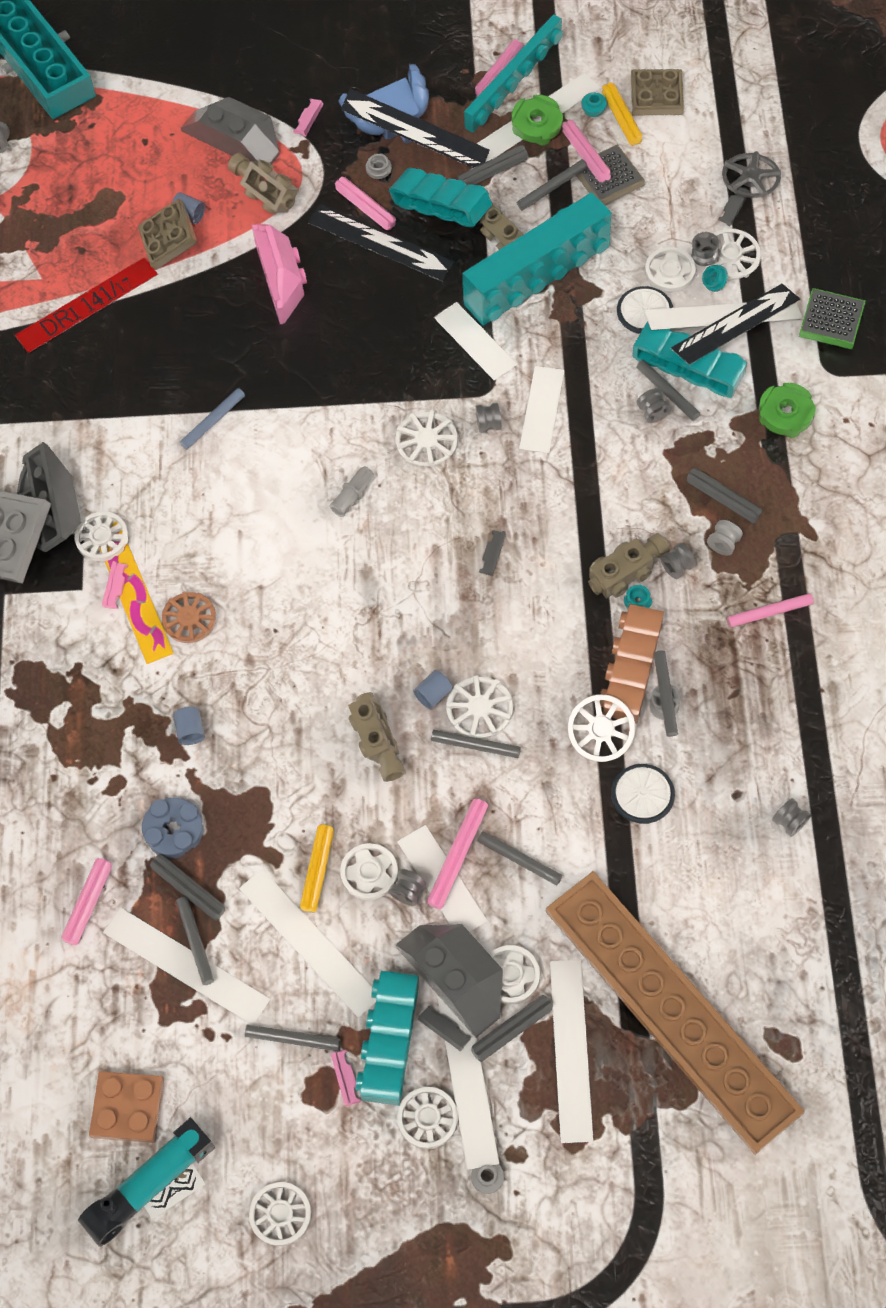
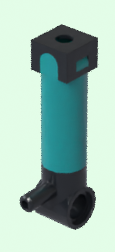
M191 1117L173 1132L175 1136L106 1197L92 1203L79 1216L78 1222L98 1247L114 1239L129 1219L195 1161L199 1163L215 1149L212 1141Z

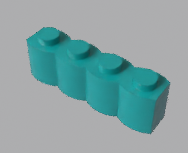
M415 168L406 169L389 189L394 203L401 208L407 210L415 209L424 215H435L445 221L454 220L466 227L475 226L492 206L488 191L481 185H466L462 180L446 179L440 174H427L425 171Z
M647 321L633 345V358L639 362L645 360L650 366L658 367L663 372L672 376L682 377L693 385L708 388L720 396L733 397L745 375L747 362L740 355L722 352L717 348L689 365L671 347L687 339L690 335L684 332L671 331L670 329L651 330Z
M381 971L380 978L373 980L371 997L376 998L374 1010H368L366 1028L371 1029L369 1041H363L361 1059L366 1060L364 1072H358L356 1079V1091H360L362 1101L400 1106L419 990V976Z

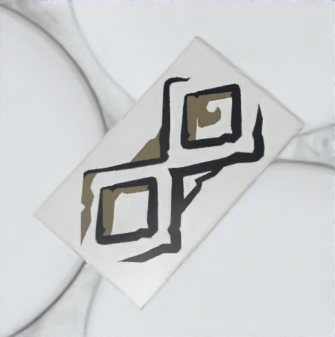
M191 1164L144 1207L153 1220L204 1186L205 1183L195 1166Z

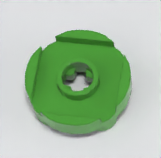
M533 95V98L527 100L525 98L520 99L512 110V131L516 136L525 141L547 145L551 139L559 134L562 128L563 114L559 110L558 103L545 95ZM537 116H541V121L535 122L531 119V117L536 118Z
M783 383V386L775 388L774 386L769 387L763 393L760 400V423L776 434L786 435L790 438L799 436L800 432L805 431L814 419L816 407L811 400L812 395L807 389L795 383ZM787 405H789L792 407V412L785 413L782 411V409H780V407L785 408Z

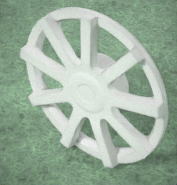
M723 229L714 232L713 234L716 236L722 234L724 244L722 246L719 245L718 258L720 260L714 265L722 266L727 264V281L749 277L759 266L761 259V249L757 241L750 234L738 229ZM727 233L740 235L737 241L734 242L729 241ZM744 237H747L753 243L745 248H742L740 245ZM756 250V258L743 256L745 253ZM740 261L751 263L752 266L745 269ZM732 265H736L740 272L731 273Z
M430 410V412L410 414L398 426L395 442L398 452L408 462L418 466H434L444 462L453 454L457 446L458 435L450 418ZM428 418L427 426L425 428L422 427L418 419ZM433 419L443 422L436 428H431ZM411 422H413L417 427L418 431H413L405 427ZM446 427H449L452 435H438ZM401 434L414 437V439L400 442ZM449 440L453 441L450 450L439 444L438 441ZM416 444V449L409 457L403 451V448ZM437 448L445 456L433 461L431 451ZM420 451L427 452L428 462L415 460Z
M476 675L454 686L447 699V716L452 726L463 735L474 738L491 737L502 731L509 723L513 712L512 697L497 679L478 677ZM479 683L491 685L484 695L480 694ZM474 684L475 696H471L463 688ZM496 688L504 695L496 699H489ZM460 693L468 700V703L453 702L456 694ZM507 702L508 705L507 713L492 708L494 705ZM452 709H467V712L454 719ZM490 714L504 719L503 723L496 729L489 718ZM469 717L474 719L471 732L459 726L460 723ZM484 720L490 732L476 733L478 722Z
M604 694L593 695L579 702L571 712L568 721V735L573 747L585 758L597 762L611 761L623 755L632 744L635 735V721L629 708L620 699ZM600 700L613 702L606 715L602 714ZM595 701L597 715L595 717L591 716L582 707L589 702ZM618 706L621 707L627 717L612 721L611 717ZM578 712L589 720L590 723L588 725H573ZM629 722V736L614 729L615 726ZM573 730H588L589 735L577 743ZM611 736H616L627 742L617 751ZM591 739L596 740L594 755L585 752L581 748ZM602 741H606L612 755L599 756Z

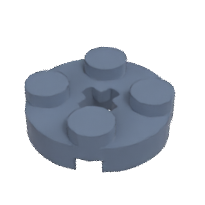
M166 798L154 801L142 821V834L147 845L156 855L160 854L168 859L180 858L185 855V852L190 851L192 848L195 849L203 836L204 826L196 806L181 798ZM171 822H176L178 826H181L180 830H174L173 834H168V830L165 828Z

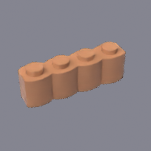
M630 604L628 612L622 611L618 628L623 629L621 638L615 637L612 654L617 656L614 664H608L605 680L610 681L608 690L602 689L601 694L620 699L629 708L634 717L635 724H637L654 659V652L656 651L664 611ZM600 700V705L603 707V715L608 713L613 702ZM618 706L611 718L621 719L627 717V715Z

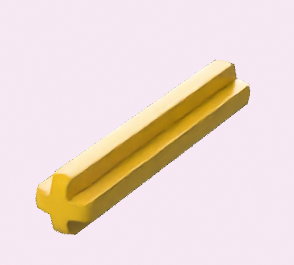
M612 82L604 84L602 86V94L606 98L626 139L632 146L640 144L642 142V134L617 87Z
M320 824L317 826L300 902V908L305 912L315 913L317 911L334 834L333 827L330 825Z

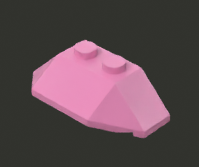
M252 224L255 245L279 323L283 324L304 296L303 284L307 283L303 268L298 269L297 263H300L297 247H291L289 237L271 225Z

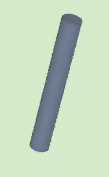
M237 388L180 441L181 446L188 450L245 397L243 391Z

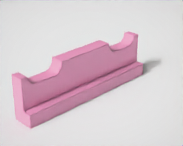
M310 99L309 107L304 109L298 120V127L293 130L295 134H302V136L306 137L323 107L322 100Z
M112 562L102 602L104 608H118L115 604L117 597L122 595L125 582L123 572L128 567L127 564Z
M343 1050L330 1054L345 1107L361 1101L356 1098L354 1092L356 1080L351 1064L348 1065L345 1060L347 1051Z

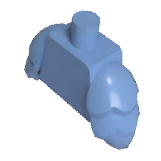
M409 64V83L405 77L366 95L417 118L423 116L429 102V91L426 88L425 77L421 74L416 64ZM342 94V96L338 100L341 107L345 101L347 94ZM345 112L346 117L354 122L358 129L367 134H382L386 139L398 136ZM401 137L405 144L412 142L404 137Z

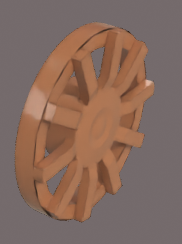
M182 592V594L170 598L162 611L164 630L172 639L182 643H194L204 639L211 633L216 623L215 608L212 602L201 593ZM188 599H195L192 606L189 605ZM184 600V607H181L178 602ZM199 601L205 603V605L199 607L198 609L196 608ZM174 606L178 613L171 612L170 609ZM210 609L211 615L200 614L202 611ZM167 616L177 618L167 623ZM202 619L210 620L207 627L201 624ZM179 624L180 626L176 633L172 632L170 628ZM197 627L202 630V632H200L197 635H194L193 630ZM183 629L189 630V637L180 636Z

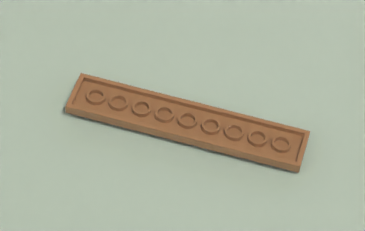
M594 871L546 907L545 912L754 1155L759 1153L804 1114L803 1108Z

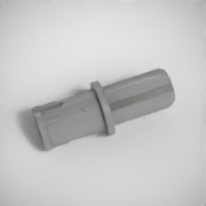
M361 467L349 483L343 484V490L329 505L332 512L336 515L344 517L356 500L361 499L362 491L374 477V473L368 467Z

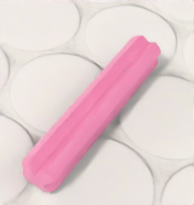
M515 39L508 45L476 85L475 94L477 96L481 94L523 48L522 42Z
M341 177L336 181V190L385 230H391L396 225V218L346 177Z
M102 858L95 860L61 936L64 942L70 945H77L112 868L109 861Z

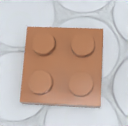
M99 1071L89 1136L97 1139L155 1143L164 1078L154 1075Z

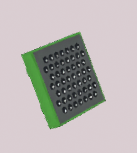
M812 288L799 337L853 349L866 300Z

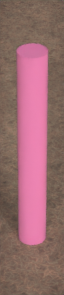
M808 593L728 616L727 622L729 627L732 628L812 605L813 598Z

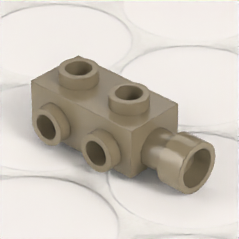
M242 153L234 154L229 160L228 169L236 176L243 177L240 185L246 188L244 191L245 195L255 200L260 199L264 202L262 208L272 214L288 212L293 207L299 189L291 184L292 180L289 177L275 172L273 165L265 160H259V162L250 161Z
M493 203L479 220L483 226L480 231L490 242L495 239L498 242L496 247L499 250L524 235Z
M659 533L649 537L644 545L637 538L629 543L627 541L621 543L612 554L606 558L600 557L592 563L589 573L590 580L588 581L590 588L596 595L602 593L606 599L612 595L615 598L620 597L628 590V584L635 580L639 583L643 582L651 575L654 558H660L664 553L670 552L668 543ZM612 569L615 570L614 573H611V574H610V573H607V572L611 571Z
M372 692L359 695L355 702L348 705L351 712L349 721L356 732L358 731L361 739L359 748L365 758L378 764L380 763L379 771L383 781L396 780L406 772L402 761L397 759L396 755L399 754L397 742L389 728L387 715L383 712L380 701L374 698Z

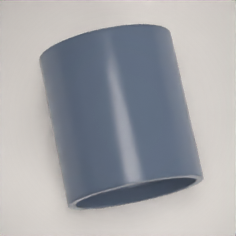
M182 192L177 193L172 202L178 198L185 203L191 223L198 224L204 215L205 203Z
M434 670L413 690V693L425 707L432 709L453 687L441 672Z
M184 707L173 713L179 744L193 745L204 740L202 720L197 707Z

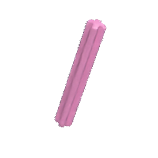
M571 119L563 122L562 132L585 161L596 179L601 183L605 180L609 181L611 178L610 169L576 123Z
M475 798L469 807L428 897L427 904L435 909L443 908L487 810L488 804L485 801Z

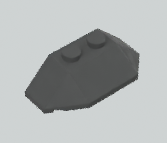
M231 97L195 110L181 127L182 132L231 156L236 153H242L250 161L259 162V160H265L273 164L280 155L271 117Z
M42 442L23 455L22 464L24 466L19 477L17 494L45 499L51 503L36 548L47 552L66 540L82 522L72 475L51 448Z
M463 924L419 925L395 945L475 1038L500 1019L503 969Z

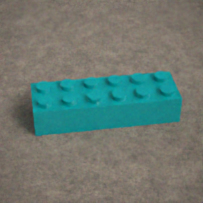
M0 0V53L52 120L96 97L90 74L30 0Z
M591 192L463 272L464 306L484 326L490 321L497 320L510 308L519 306L532 294H538L551 282L560 280L567 272L575 267L582 266L589 258L604 252L610 245L612 212Z

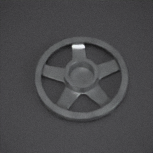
M758 151L743 153L725 161L722 169V179L725 185L735 194L743 197L758 198L772 193L778 187L781 180V169L778 168L774 161L760 155ZM742 159H750L749 165L747 167L736 164L734 162ZM759 160L767 163L772 169H759ZM728 168L741 175L732 184L727 180L726 173ZM776 176L774 185L766 191L761 178ZM742 185L755 187L759 193H745L737 190V188Z

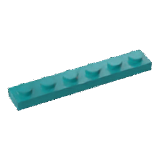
M553 14L464 111L465 129L473 133L479 126L484 125L494 109H498L505 97L516 90L518 83L524 77L529 76L539 60L542 61L546 57L548 50L554 44L559 43L563 35L562 18Z

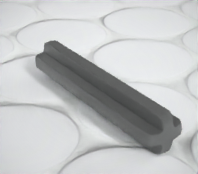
M520 145L458 175L457 178L465 182L466 185H475L527 160L528 152L523 145Z
M693 468L689 472L686 480L689 484L752 523H755L760 518L762 509L697 468Z
M159 854L152 860L150 866L153 871L213 920H218L224 914L226 909L221 902L167 858Z
M541 995L472 1046L471 1051L475 1058L480 1062L484 1061L547 1015L553 1007L551 1001L545 995Z

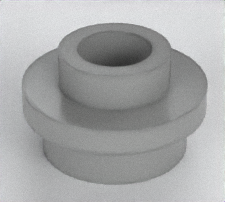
M383 154L372 155L366 163V172L374 179L387 177L392 169L390 160Z
M499 1164L485 1165L481 1168L472 1169L471 1181L477 1191L483 1194H492L501 1188L504 1181V1173ZM484 1171H490L493 1173L494 1178L489 1182H485L482 1180L481 1175Z

